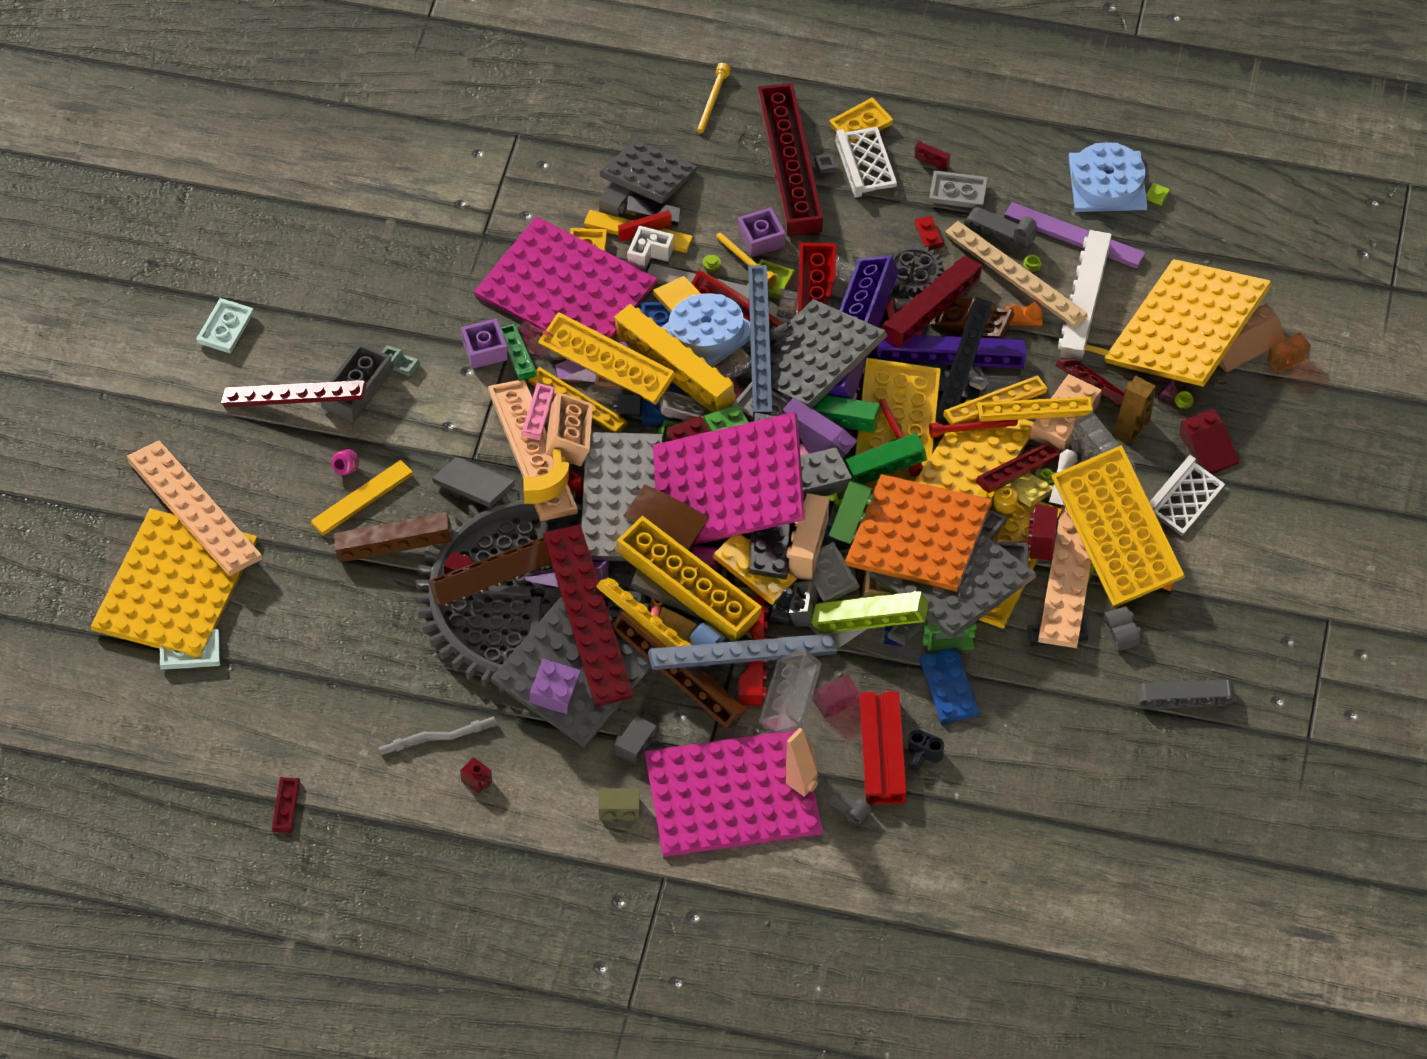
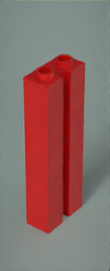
M872 691L861 692L859 694L865 801L868 804L906 803L899 691H885L883 695H876Z

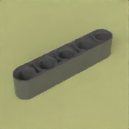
M1231 680L1142 683L1137 687L1139 706L1143 709L1227 706L1235 702L1234 687Z

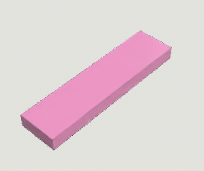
M537 383L522 431V437L540 441L555 387Z

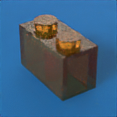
M1299 332L1271 346L1267 361L1277 373H1280L1308 359L1311 344Z

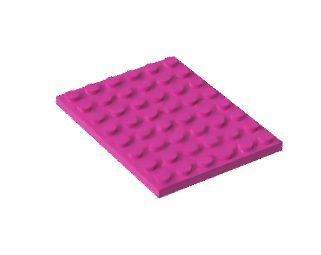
M536 216L476 288L474 296L542 332L546 331L559 312L613 339L617 334L614 316L629 304L637 308L656 285L657 278Z
M795 412L653 445L655 489L709 517L708 523L693 545L805 520L798 416Z
M797 730L644 751L663 857L822 834L815 792H809L804 797L786 784L787 740Z

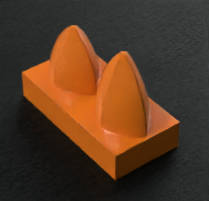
M1033 302L1028 307H1020L1017 304L1005 306V309H1013L1015 314L1010 323L1011 326H1042V307H1039L1037 303Z

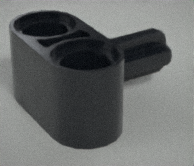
M791 588L784 589L780 598L773 605H770L769 621L788 625L791 618L789 614L790 604L794 596Z
M919 729L911 731L908 737V750L914 756L909 763V767L916 771L921 768L925 760L933 763L940 762L944 756L943 740Z

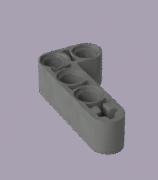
M975 207L964 222L965 226L973 232L1020 252H1026L1036 238L1037 223L1028 216L1023 217L1020 223L1017 224L982 208Z

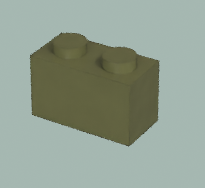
M599 788V819L607 821L614 819H624L626 821L639 820L640 788Z

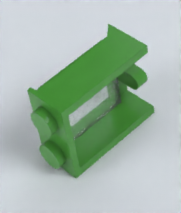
M926 620V623H923V646H927L928 653L957 648L958 651L974 649L973 638H975L974 630H976V623H973L951 639Z

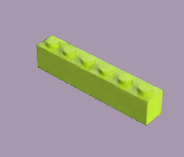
M914 591L911 593L818 603L815 605L811 623L819 634L925 622L929 602L921 591Z

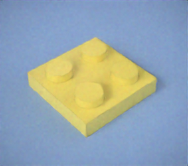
M1032 473L1005 485L1013 487L1018 492V500L1029 507L1050 496L1053 490V486Z

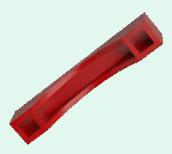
M750 597L762 608L760 619L748 630V633L752 640L768 639V637H764V632H768V621H764V616H768V605H764V598ZM767 660L752 661L745 673L739 678V703L741 705L762 706V698H766L767 686H763V681L767 682V670H763V665H767Z

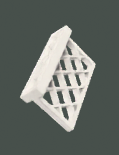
M878 127L844 133L843 129L836 131L835 142L854 198L861 197L863 192L897 186ZM868 134H875L876 138L872 141L866 138ZM855 137L859 141L857 144H854L848 138ZM862 141L870 145L867 150L859 146ZM875 147L881 152L879 155L870 152L871 149ZM858 150L864 153L862 158L854 155V152ZM867 155L875 159L872 164L864 160ZM880 161L886 166L884 169L875 166L876 163ZM861 164L869 167L866 173L859 170ZM872 169L880 173L877 178L869 175ZM883 175L889 177L891 181L884 182L880 179ZM867 178L873 181L874 183L872 185L865 186L864 180Z
M1191 455L1186 458L1149 502L1157 519L1181 536L1187 532L1225 486L1222 481L1196 464V458ZM1193 470L1200 473L1202 479H1192L1191 473ZM1194 483H1203L1204 490L1195 491ZM1207 483H1213L1218 488L1216 490H1208ZM1181 484H1190L1191 491H1182ZM1192 495L1194 503H1184L1183 496ZM1196 495H1205L1206 502H1197ZM1179 496L1181 503L1172 504L1170 497ZM1195 507L1196 514L1187 515L1186 508ZM1169 508L1170 516L1162 515L1159 513V510ZM1173 508H1182L1183 515H1174ZM1175 520H1184L1185 527L1183 529L1176 525Z

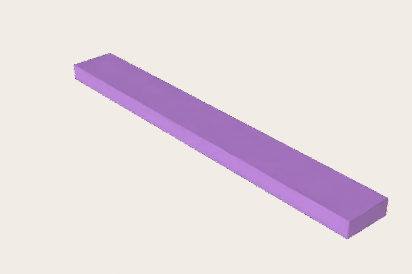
M1014 202L1010 204L1004 215L1005 219L1018 224L1023 217H1031L1037 223L1036 231L1085 249L1083 242L1084 238L1089 235L1088 230ZM1111 240L1107 258L1138 269L1145 257V252Z

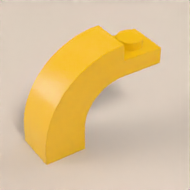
M553 449V468L547 474L537 477H523L524 504L547 502L564 491L569 480V462H565V457H561V449Z

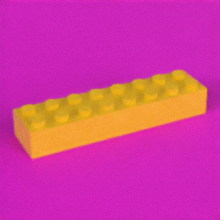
M631 304L614 316L618 340L621 342L628 341L630 349L673 370L676 376L672 382L708 411L714 413L732 407V404L736 401L733 382L729 378L722 376L718 369L709 366L704 358H699L691 348H686L678 338L672 337L665 328L659 327L652 318H648L639 308H635Z
M641 516L617 540L616 553L723 633L732 642L738 641L760 619L762 606L644 516Z

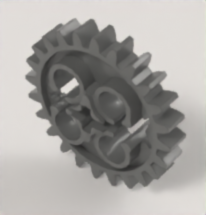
M914 244L911 245V248L905 245L904 250L898 248V253L892 252V257L899 269L893 291L899 289L900 295L906 292L907 297L910 293H913L915 297L917 293H921L926 286L932 284L944 272L943 261L940 260L939 254L935 255V250L929 252L928 246L922 249L921 244L918 248H915ZM914 255L920 257L916 262L917 267L914 265ZM913 271H914V274H913V275H914V286L911 285V284H908V282H910L911 279H912L911 273H913Z

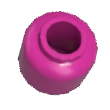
M350 449L339 451L332 457V468L339 475L351 474L359 467V457Z

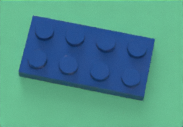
M957 648L920 655L919 662L940 724L979 716V710Z

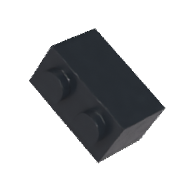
M617 394V399H614V411H617L619 416H641V395Z

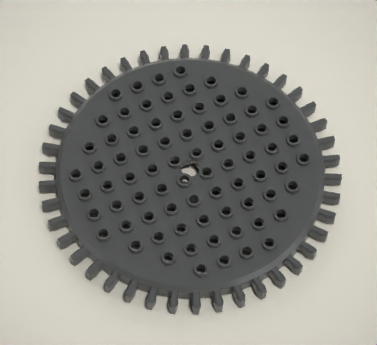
M518 489L517 501L509 502L508 496L505 494L501 498V505L492 506L491 508L485 506L486 511L481 513L473 505H470L469 514L472 517L470 520L465 521L460 515H455V523L459 528L456 531L452 530V542L432 545L440 550L439 554L425 550L424 559L434 563L433 567L419 565V575L430 576V580L444 575V564L453 551L469 556L473 563L532 542L534 541L531 540L532 538L540 539L543 537L544 532L571 527L572 524H581L582 526L583 505L576 503L578 514L540 521L534 504H524L523 489ZM571 491L574 501L576 502V492ZM592 560V562L605 561V560ZM609 561V578L615 580L623 590H629L627 592L632 594L633 599L645 605L650 612L651 606L646 604V600H652V598L630 589L636 567L628 561ZM548 565L541 567L540 571H544V567H547ZM527 572L524 573L522 578H511L506 580V583L503 585L490 586L485 592H474L467 599L460 600L459 598L453 600L451 605L442 606L434 602L428 583L429 580H416V589L429 590V594L415 595L416 604L430 603V607L418 609L417 612L419 619L433 617V621L422 624L424 634L434 630L439 632L429 638L431 647L445 642L447 646L439 650L440 658L443 660L454 653L457 657L451 662L452 669L456 670L464 662L470 666L466 670V678L470 680L477 671L484 673L481 678L482 686L486 687L493 674L526 638L522 634H529L561 597L559 587L550 586L552 588H545L543 584L526 581V576L529 574ZM539 588L545 594L544 598L541 599V596H533L532 598L531 593ZM602 593L605 604L608 605L606 607L608 614L616 621L624 610Z

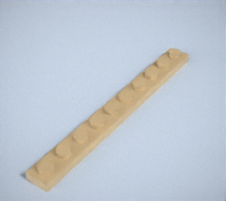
M957 221L945 231L946 237L1073 328H1076L1088 318L1086 311L961 222Z

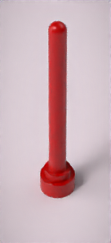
M880 399L878 403L896 439L903 438L904 436L886 401ZM921 462L908 467V470L912 477L920 475L924 466Z
M1018 420L983 421L944 426L936 422L929 424V434L931 438H938L943 433L1016 426Z

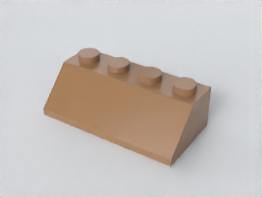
M1267 303L1255 310L1219 363L1226 373L1286 342L1287 339L1279 318Z

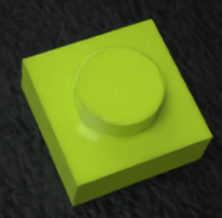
M1153 183L1146 194V200L1162 206L1169 195L1170 189Z

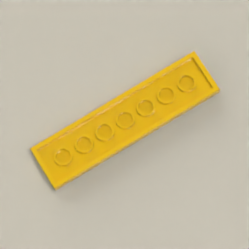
M559 312L538 341L541 346L635 395H641V398L655 405L676 376L673 370Z

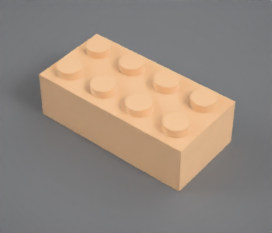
M1068 374L1051 399L1092 397L1094 412L1100 404L1101 389ZM1090 416L1037 418L1032 424L1031 439L1041 444L1049 442L1059 451L1063 452L1069 448Z
M560 392L557 393L549 410L546 455L553 458V449H561V457H565L566 462L582 466L590 450L593 404Z
M807 493L804 500L805 520L795 523L797 528L792 533L791 542L793 543L792 546L788 547L787 558L789 572L797 579L812 581L829 520V497Z

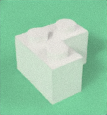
M639 226L627 252L628 263L645 271L650 258L668 262L674 250V234Z

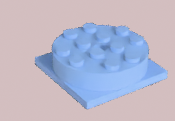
M1105 142L1095 143L1080 153H1069L1068 158L1075 212L1147 210L1144 184L1145 166L1141 159L1140 151H1133L1119 143Z
M722 294L689 296L674 307L670 314L669 322L662 326L672 337L678 338L686 348H691L695 355L699 358H704L712 368L750 341V322L743 318L739 305Z

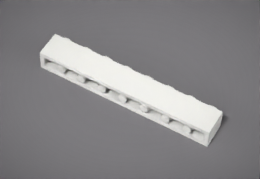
M1090 230L1088 237L1084 238L1083 247L1085 251H1081L1079 262L1082 263L1081 266H1077L1076 270L1078 280L1073 282L1072 291L1075 292L1074 295H1070L1069 300L1086 311L1088 318L1076 328H1073L1068 323L1063 324L1061 334L1064 337L1059 339L1058 349L1061 350L1060 357L1076 358L1079 361H1083L1110 249L1111 233Z

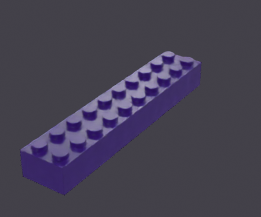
M892 255L858 259L839 311L879 328L899 274V269ZM869 354L826 396L853 399Z

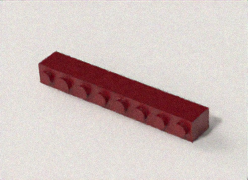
M966 256L955 261L953 266L946 269L932 284L926 286L911 302L906 303L890 320L884 322L882 329L888 335L884 340L899 348L904 346L980 280L982 264Z

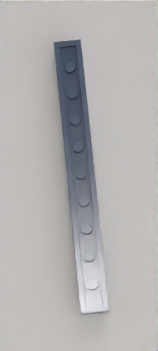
M748 265L753 415L754 413L772 415L767 265Z
M832 633L652 648L648 651L652 670L833 655L838 652V648Z

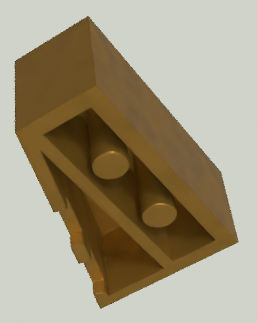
M1135 376L1132 382L1129 381L1124 389L1125 395L1113 436L1133 445L1151 420L1155 385Z

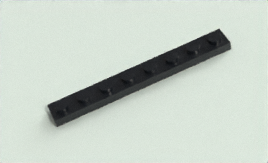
M979 297L974 298L936 411L935 423L938 422L942 426L950 425L943 415L944 410L955 407L960 403L993 302ZM943 433V435H940V437L938 438L942 439L945 433Z

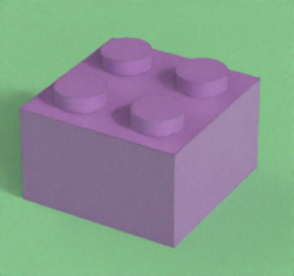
M772 207L738 217V233L751 258L785 247V232Z
M497 318L461 327L462 343L472 369L508 360L507 346Z
M542 659L530 691L529 703L567 714L579 683L580 670Z

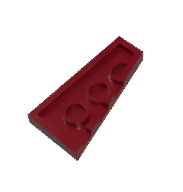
M1076 358L1058 360L1056 367L1101 389V395L1110 398L1118 406L1122 405L1125 392Z

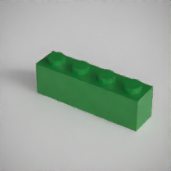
M825 395L812 408L845 429L875 433L880 419V404Z
M916 432L846 459V463L852 480L863 485L879 479L881 474L890 475L927 460L925 448Z

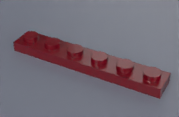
M1047 442L977 476L975 483L987 493H991L1058 460L1062 452Z

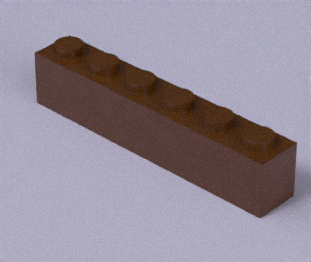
M444 512L335 533V552L341 563L452 542V525L448 513Z

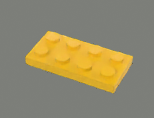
M742 534L731 536L712 557L771 605L780 598L784 589L790 588L797 580L790 572H788L786 580L749 574V540Z

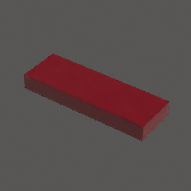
M280 777L272 832H293L300 778Z

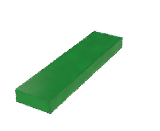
M516 324L500 327L507 346V355L518 380L536 377L535 367Z

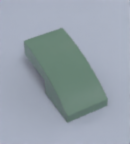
M386 345L382 353L391 356L392 369L403 375L411 377L420 365L419 359L404 355L401 349Z

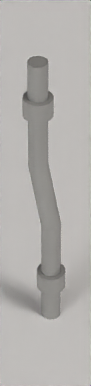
M494 716L482 721L476 720L471 722V725L451 732L424 731L404 739H395L393 743L379 747L378 750L380 755L394 750L396 752L403 750L405 746L425 739L452 740L472 732L474 734L481 732L483 728L496 724Z

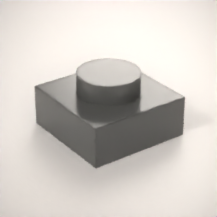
M832 153L814 157L819 174L836 172L837 166Z

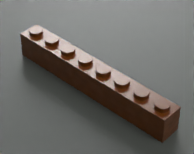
M542 537L431 579L428 583L434 602L442 606H448L453 603V600L459 598L460 600L467 599L474 592H485L490 586L503 585L506 583V580L522 578L524 573L538 572L541 570V567L545 565L552 566L544 538Z
M625 611L620 613L612 625L615 632L649 661L648 651L650 649L667 647ZM698 666L659 669L726 729L736 725L747 710Z

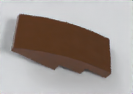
M958 298L932 320L930 326L962 336L974 298ZM993 304L982 338L1003 339L1015 315L1013 309H996Z
M645 484L623 515L634 523L641 516H644L688 551L709 521V517Z

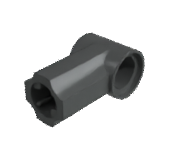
M837 790L830 800V805L845 814L848 821L855 826H860L872 812L871 806L866 801L861 799L857 801L842 790Z

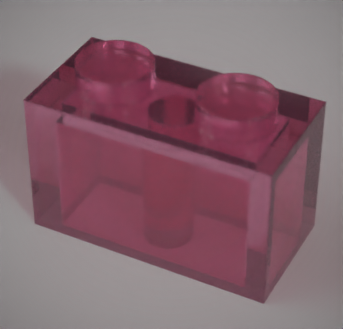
M847 674L815 689L813 692V702L824 718L835 716L840 711L852 708L859 703L860 691Z

